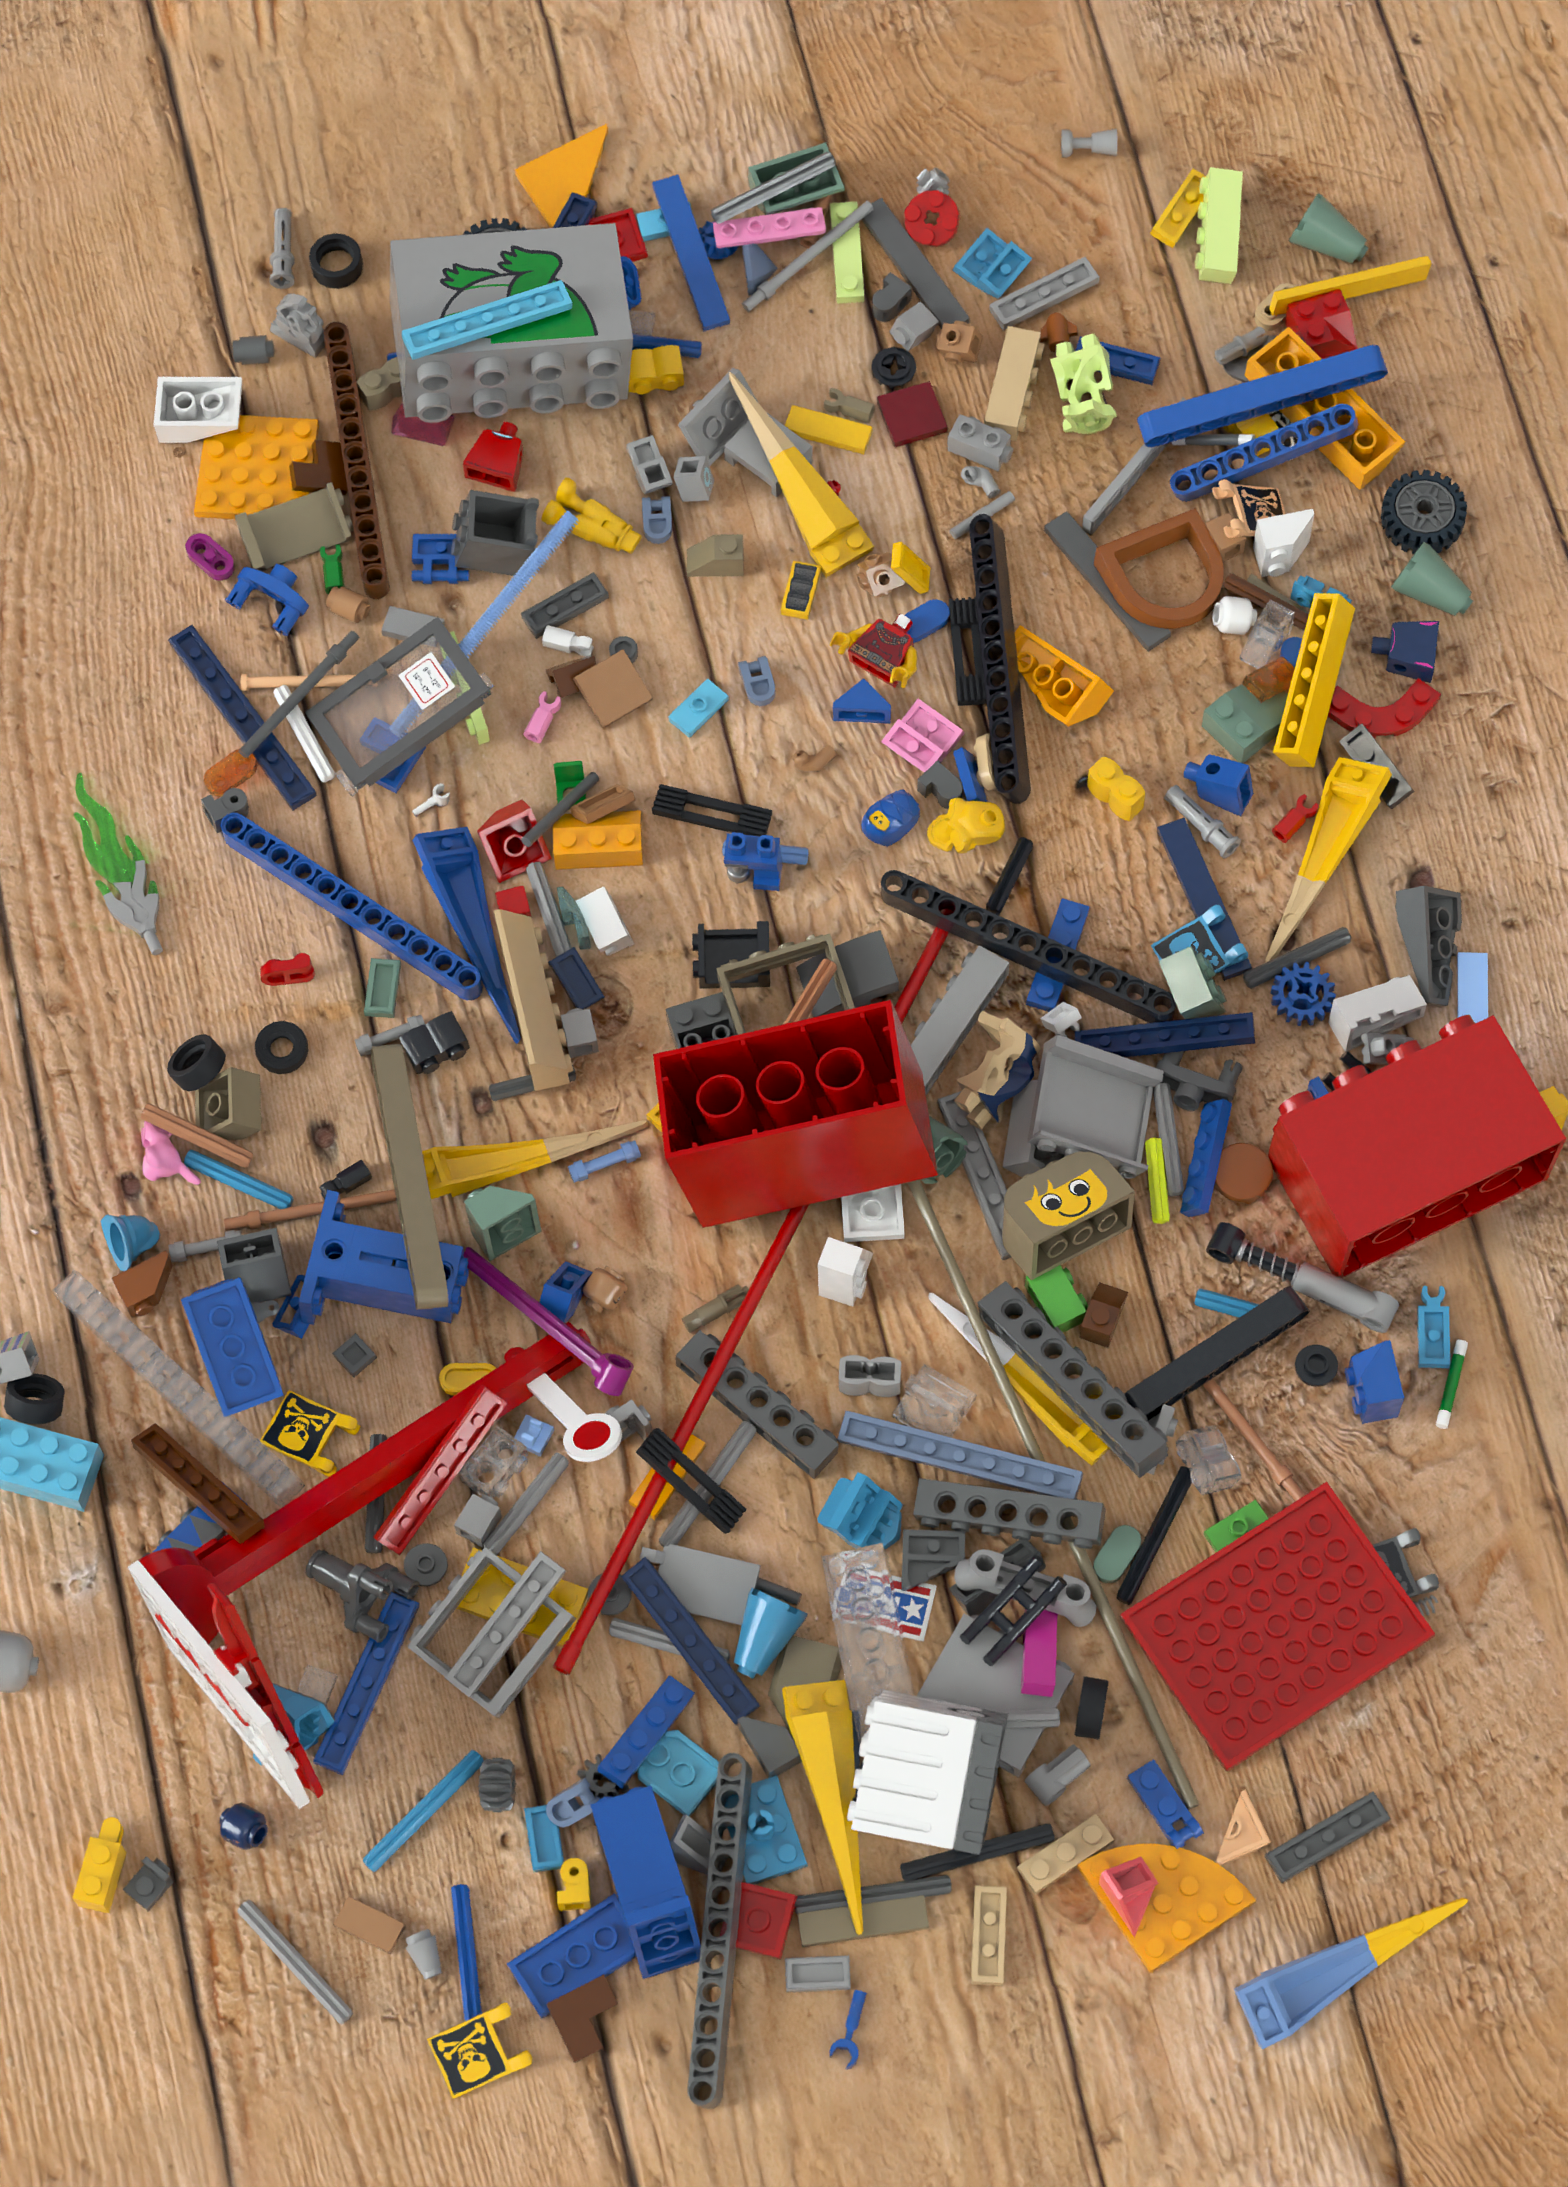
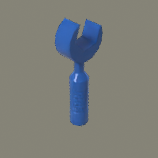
M854 1990L845 2024L847 2028L845 2039L835 2041L830 2048V2058L836 2049L849 2051L852 2059L847 2065L846 2070L852 2068L858 2060V2048L851 2039L853 2032L858 2028L867 1993L860 1990Z

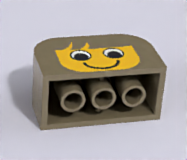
M1076 1152L1058 1161H1051L1046 1167L1034 1173L1024 1175L1019 1181L1008 1188L1004 1197L1003 1245L1030 1280H1033L1058 1265H1062L1130 1229L1135 1191L1113 1165L1099 1154Z

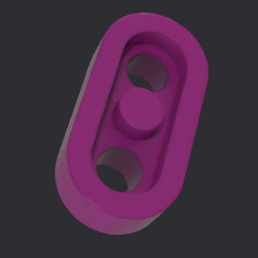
M198 533L188 538L185 548L188 558L214 580L222 581L232 576L235 564L230 553L206 534ZM200 549L205 550V552L203 553H197V551ZM219 566H225L224 569L217 570Z

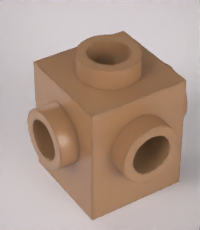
M954 321V324L943 323L942 331L938 333L936 339L937 350L950 363L960 364L961 361L977 363L983 336L975 327L962 321Z
M890 552L869 555L864 559V562L857 564L860 571L857 574L859 585L862 590H866L872 596H886L892 593V589L905 584L904 580L891 569L892 554Z

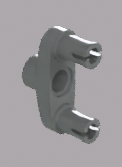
M1185 1051L1165 1053L1162 1060L1158 1061L1155 1068L1164 1071L1161 1083H1168L1170 1085V1089L1176 1092L1173 1098L1175 1104L1188 1111L1197 1110L1201 1101L1209 1103L1225 1099L1232 1102L1236 1093L1235 1085L1243 1069V1066L1236 1062L1231 1071L1233 1060H1226L1217 1080L1180 1067L1179 1064Z

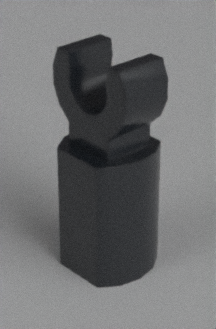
M359 1160L336 1174V1179L322 1184L319 1187L322 1191L321 1195L325 1199L327 1190L339 1192V1194L343 1192L347 1194L371 1180L372 1176L365 1163Z

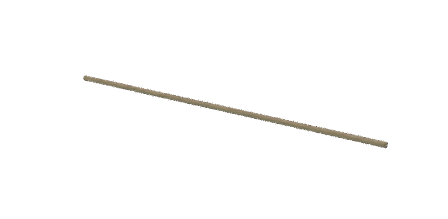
M920 1180L907 1182L1030 1458L1046 1462ZM1071 1517L1066 1518L1063 1522V1528L1066 1530L1075 1528ZM1068 1541L1188 1810L1199 1806V1802L1087 1552L1083 1548L1073 1546L1074 1542Z

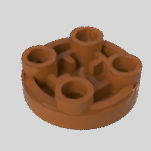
M1248 1143L1229 1145L1222 1149L1214 1188L1229 1200L1252 1204L1263 1196L1270 1187L1273 1176L1272 1163L1267 1154L1255 1145Z

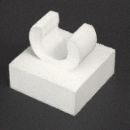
M1062 1002L1040 1019L1045 1028L1055 1032V1035L1067 1038L1065 1029L1070 1027L1073 1031H1080L1077 1021L1082 1017L1076 1007Z

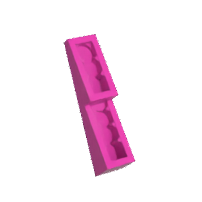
M1044 1610L1023 1633L1024 1648L1020 1693L1052 1697L1056 1681L1057 1613Z

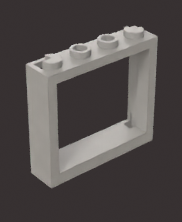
M486 1547L482 1551L478 1550L473 1557H470L467 1562L469 1566L463 1576L457 1575L448 1586L449 1594L443 1601L439 1599L428 1612V1615L431 1617L424 1626L418 1625L409 1638L411 1642L407 1647L444 1677L447 1676L452 1668L426 1649L429 1642L490 1564L494 1565L515 1583L522 1576ZM549 1596L543 1602V1605L557 1615L492 1700L479 1690L472 1697L473 1700L497 1718L502 1716L577 1619Z

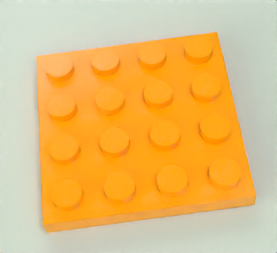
M240 415L238 429L204 438L194 506L195 517L235 519V515L244 512L249 515L310 494L311 492L292 490L289 465L292 461L314 463L311 445L314 440H318V419Z

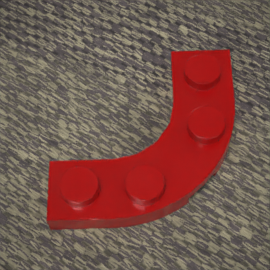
M1418 678L1394 704L1384 707H1373L1360 702L1337 685L1334 689L1327 717L1350 732L1363 723L1374 738L1386 735L1398 736L1417 726L1438 703L1441 693Z

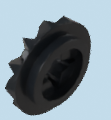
M890 347L883 349L876 354L872 361L873 378H876L880 385H888L890 389L894 386H901L903 388L905 383L908 381L912 382L913 376L916 373L914 357L902 348ZM896 361L899 370H896V373L891 375L889 368Z

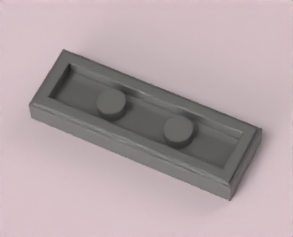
M593 572L522 612L521 618L537 639L543 636L548 625L559 627L608 599L609 593Z

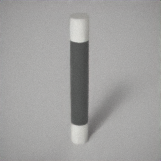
M1197 434L1174 441L1172 444L1239 446L1255 439V435Z

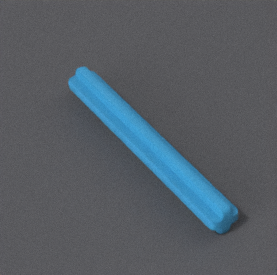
M471 1750L363 1858L364 1864L371 1871H377L482 1766L484 1762L482 1756L475 1750Z

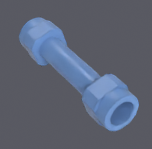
M636 1141L620 1144L621 1149L583 1163L582 1160L573 1162L572 1165L568 1166L573 1182L588 1179V1174L626 1160L628 1164L640 1158L641 1154Z

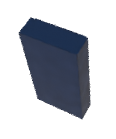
M575 947L548 962L575 1008L585 1010L605 997Z

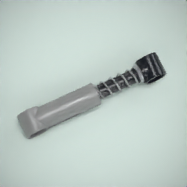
M1220 1222L1217 1225L1206 1248V1252L1212 1258L1227 1264H1232L1235 1260L1239 1262L1245 1261L1249 1267L1252 1265L1258 1267L1260 1272L1264 1270L1270 1272L1271 1277L1276 1275L1281 1277L1283 1282L1286 1280L1290 1281L1295 1291L1359 1319L1364 1326L1380 1333L1388 1331L1399 1307V1302L1392 1296L1380 1291L1371 1292L1306 1262H1303L1300 1266L1299 1262L1296 1264L1291 1263L1287 1257L1282 1259L1276 1256V1252L1271 1254L1265 1251V1247L1260 1249L1254 1246V1242L1251 1243L1245 1239V1233L1238 1227L1226 1222Z

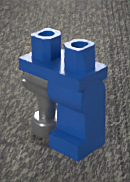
M736 832L727 833L724 864L727 867L728 878L732 882L743 883L750 877V869H753V889L780 891L783 866L780 838H774L769 835L752 836Z

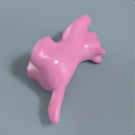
M144 1121V1128L141 1130L142 1145L146 1148L142 1165L143 1175L151 1181H156L159 1178L170 1177L179 1173L188 1182L199 1185L201 1180L181 1162L177 1149L171 1143L169 1138L173 1134Z

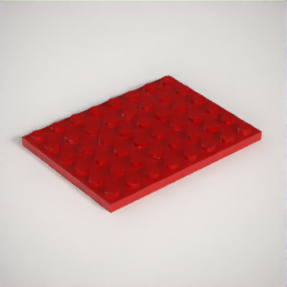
M1327 1482L1120 1614L1123 1623L1226 1772L1435 1636L1433 1629Z

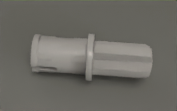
M1257 327L1243 336L1237 335L1232 342L1215 351L1216 361L1220 365H1225L1240 356L1246 357L1249 351L1268 342L1267 335L1258 337L1266 332L1262 327Z

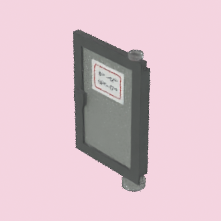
M437 616L305 713L342 767L335 775L347 792L354 796L366 784L371 786L484 705L485 702L483 700L492 694L490 690L495 686L485 672L481 675L478 674Z

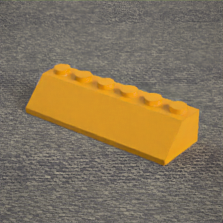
M1288 327L1247 360L1244 376L1249 381L1322 359ZM1352 388L1279 410L1291 423H1295L1338 404H1348L1351 406L1358 420L1356 431L1347 437L1318 449L1359 490L1381 474L1405 444V441ZM1342 415L1338 418L1337 423L1339 425H1346L1351 420V417L1349 415ZM1315 426L1310 434L1312 436H1319L1323 433L1324 427Z

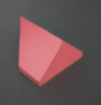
M1142 1857L1105 1870L1101 1873L1099 1882L1134 1938L1154 1887L1158 1884V1881Z

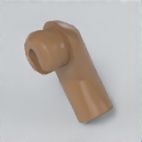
M826 745L816 755H808L807 752L799 750L794 754L793 761L795 762V767L800 771L818 772L837 753L830 745Z

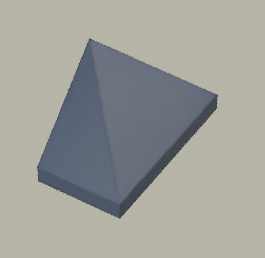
M756 243L742 245L748 295L754 294L757 291V287L765 280H768L778 269Z

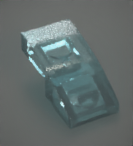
M557 887L563 925L575 924L579 950L590 949L589 932L580 908L563 887Z

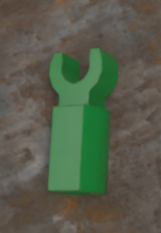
M339 544L336 545V552L333 555H327L324 546L320 548L321 559L324 563L325 592L328 595L334 587H344L343 569L340 562L342 560V550Z

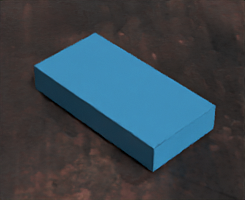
M547 1805L524 1808L534 1873L560 1869L564 1863L559 1826L553 1824L546 1814Z

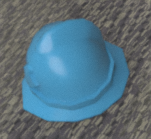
M107 1214L100 1220L109 1250L121 1271L128 1270L132 1262L136 1261L137 1257L144 1251L152 1248L160 1238L157 1225L142 1216H113Z

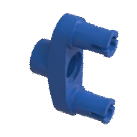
M275 564L270 574L249 567L242 568L237 576V583L228 597L225 598L229 605H235L236 609L241 610L242 605L252 590L257 589L285 605V608L272 627L279 633L283 631L282 634L285 636L289 635L299 616H303L309 608L308 603L291 588L297 580V576L280 564Z

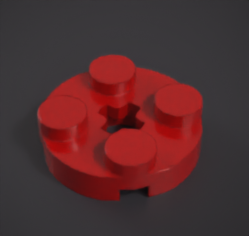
M939 190L924 191L916 195L904 211L907 232L916 242L925 246L939 247L945 245L954 238L958 231L957 228L960 221L959 208L951 197ZM929 212L933 214L939 213V217L936 219L938 224L935 226L925 222Z

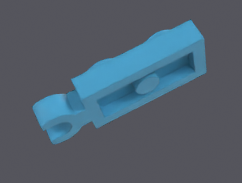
M1423 1286L1421 1300L1426 1306H1418L1417 1309L1418 1368H1449V1307L1440 1306L1445 1296V1289L1443 1286H1439L1438 1296L1430 1297L1427 1292L1428 1287Z

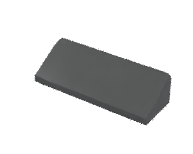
M1018 1540L1000 1553L1004 1555L1002 1561L1024 1567L1034 1555L1039 1556L1043 1560L1041 1553L1028 1540ZM1045 1562L1036 1572L1040 1573L1046 1568ZM957 1584L949 1588L951 1594L970 1617L972 1615L978 1616L997 1597V1594L982 1589L964 1591Z

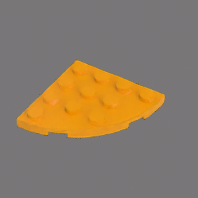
M1162 1844L1126 1845L1096 1854L1077 1865L1080 1873L1150 1973L1256 1902V1899L1248 1889L1222 1866L1205 1856L1183 1848L1176 1849L1175 1846ZM1142 1857L1158 1881V1884L1154 1887L1134 1938L1099 1882L1101 1873L1105 1870Z

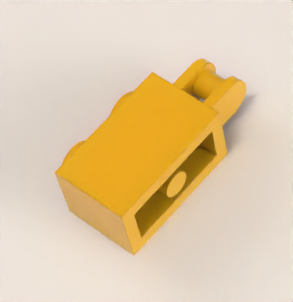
M109 1817L105 1819L102 1823L99 1837H90L72 1898L79 1907L110 1913L127 1853L121 1844L124 1828L117 1818Z

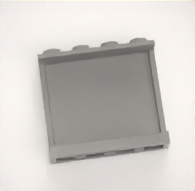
M1056 1035L1044 1043L1027 1143L1036 1145L1041 1151H1054L1064 1154V1157L1076 1152L1096 1153L1106 1158L1123 1178H1135L1148 1170V1165L1141 1163L1153 1087L1162 1082L1164 1071Z
M963 1614L917 1694L919 1697L981 1708V1710L1057 1708L1068 1686L1072 1685L1075 1673L1071 1672V1667L1066 1663L1056 1660V1681L1052 1697L1021 1694L1024 1646L1015 1641L993 1666H989L985 1663L983 1657L1005 1633L1002 1630L997 1632L987 1625L967 1645L960 1639V1635L978 1616L972 1615L970 1617ZM1005 1728L998 1767L1019 1778L1025 1768L1026 1761L1045 1728Z

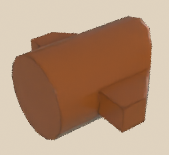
M1056 312L1050 314L1046 324L1039 331L1041 332L1040 342L1048 341L1049 350L1055 353L1057 344L1070 342V337L1078 336L1077 326L1068 321L1062 314Z

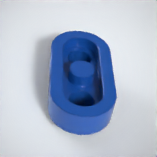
M621 256L628 308L631 310L641 302L638 271L635 264L628 257Z

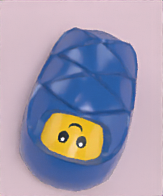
M905 790L891 793L874 803L864 814L861 821L862 832L871 841L889 847L904 837L918 822L920 817L919 804Z

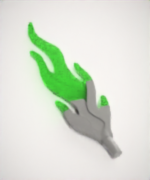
M78 773L75 786L78 801L97 823L101 836V844L98 845L93 839L86 818L78 812L73 814L74 819L81 826L86 858L94 870L121 894V901L114 897L108 886L102 881L96 880V887L102 893L112 916L121 924L138 933L141 938H145L152 955H158L163 949L155 934L157 932L156 920L159 910L157 885L155 881H150L148 894L145 896L147 870L141 851L134 844L130 836L126 835L125 841L133 855V860L131 861L123 852L117 840L116 827L112 815L106 808L98 804L87 794L84 788L83 775Z

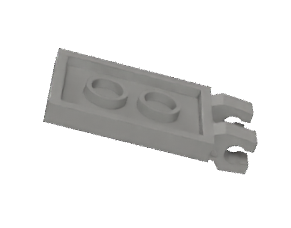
M669 1544V1547L664 1546L663 1552L642 1547L640 1559L642 1560L646 1557L650 1562L660 1564L658 1573L689 1613L742 1625L748 1594L751 1588L756 1589L761 1565Z

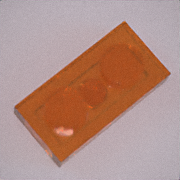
M1282 656L1246 675L1242 684L1262 703L1290 688L1295 668Z

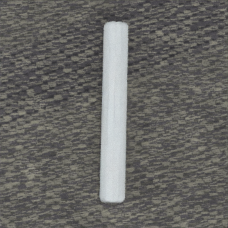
M286 685L277 687L274 690L275 698L280 706L292 694ZM297 704L286 718L320 781L325 783L335 777L334 770Z

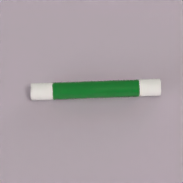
M1456 1340L1436 1421L1438 1428H1448L1468 1342L1464 1340Z

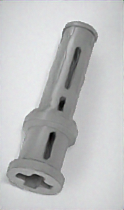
M278 208L274 211V252L270 256V264L272 265L270 284L279 289L290 288L294 285L295 280L292 275V266L295 263V259L291 253L292 212L287 208Z
M1174 785L1167 791L1164 799L1173 805L1201 832L1202 839L1206 843L1210 842L1220 851L1219 855L1223 859L1236 851L1241 843V839L1230 834L1223 827L1224 823L1221 820L1210 817L1178 785Z

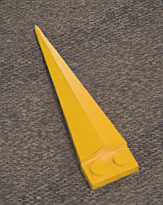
M845 1680L787 1686L782 1688L786 1720L826 1830L855 1931L858 1935H861L863 1932L858 1831L851 1830L853 1821L847 1820L850 1801L855 1797L856 1788H853L855 1763L852 1710L849 1709Z

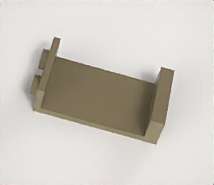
M331 482L326 484L325 489L249 515L246 512L235 515V521L252 568L263 571L274 567L275 564L281 565L318 552L321 546L327 549L350 541V532L354 531L350 516H344L341 505L345 503L340 489L334 490Z

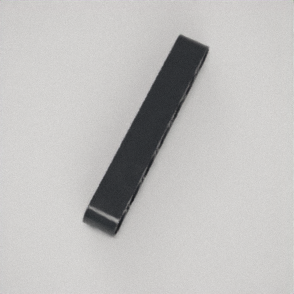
M1292 1286L1282 1289L1124 1393L1127 1402L1133 1408L1138 1407L1146 1416L1147 1421H1149L1161 1412L1163 1404L1172 1406L1297 1324L1308 1315L1310 1310Z

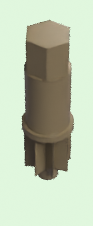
M737 1284L724 1293L717 1295V1298L683 1317L682 1322L688 1332L691 1333L739 1307L749 1288L747 1286L741 1288Z

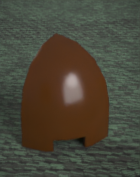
M595 656L579 658L546 670L550 682H555L558 696L563 698L580 691L573 679L575 676L596 665Z

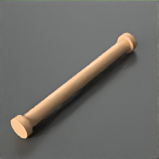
M241 674V690L248 691L249 688H277L282 685L298 687L308 676L248 677V674ZM325 675L314 687L342 686L356 675ZM371 680L364 686H373L374 689H380V680L375 684Z

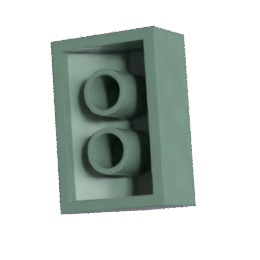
M823 143L748 167L750 190L825 152H830L827 144ZM836 166L758 204L757 207L766 215L845 191V187Z
M489 1186L485 1189L479 1188L473 1191L464 1201L471 1233L489 1261L494 1260L541 1232L536 1201L532 1194Z

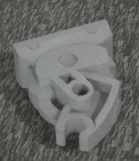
M288 294L276 307L277 318L272 322L270 332L316 358L325 347L324 330L322 329L324 322L317 315V308L311 306L305 296Z

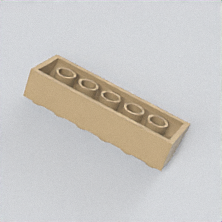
M501 909L494 910L534 1090L539 1091L570 1084L568 1072H572L573 1067L570 1054L564 1055L562 1050L563 1046H567L564 1029H557L556 1021L561 1020L558 1003L552 1004L550 995L555 994L552 978H545L544 970L549 969L546 953H540L538 945L543 944L540 927L534 928L532 919L529 916Z

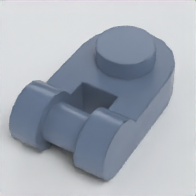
M663 496L660 500H651L650 497L642 498L643 529L646 539L654 544L666 542L672 534L670 496ZM651 511H662V513L651 514Z
M758 657L757 661L747 663V661L738 662L740 676L749 701L757 706L770 704L775 697V683L767 657ZM757 672L762 674L754 677L751 676V674Z
M585 1777L556 1794L547 1803L546 1814L553 1824L559 1827H567L592 1813L590 1805L597 1803L600 1798L598 1796L594 1797L589 1789L591 1785ZM579 1796L584 1804L580 1806L574 1797Z

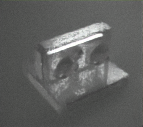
M924 1364L917 1376L911 1374L905 1383V1394L892 1413V1417L908 1427L952 1437L976 1400L977 1394Z

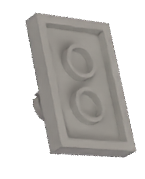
M732 368L729 372L736 376L757 401L741 371ZM729 372L702 400L694 402L692 405L694 408L678 424L695 455L706 456L709 467L724 452V445L749 421L729 380Z

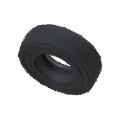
M286 1021L273 1022L265 1026L258 1034L255 1042V1053L260 1064L269 1072L276 1074L291 1073L299 1069L305 1062L309 1051L308 1040L302 1029L294 1023ZM279 1038L289 1039L293 1044L291 1053L285 1057H277L270 1050L272 1043Z

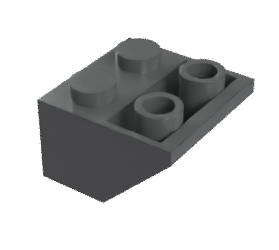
M723 992L666 1008L667 1024L676 1049L737 1035Z
M277 1228L217 1241L225 1280L240 1277L251 1302L260 1303L292 1296Z

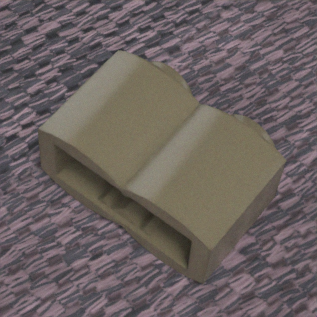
M397 357L387 361L381 369L371 370L357 380L360 398L369 411L386 406L393 397L402 396Z

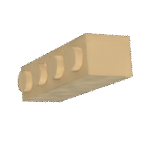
M1008 326L984 424L993 428L1003 429L1007 434L1011 435V441L1016 442L1019 431L1024 432L1027 415H1023L1025 407L1030 408L1033 391H1029L1031 384H1036L1039 368L1035 367L1037 360L1042 361L1045 344L1040 343L1041 332Z

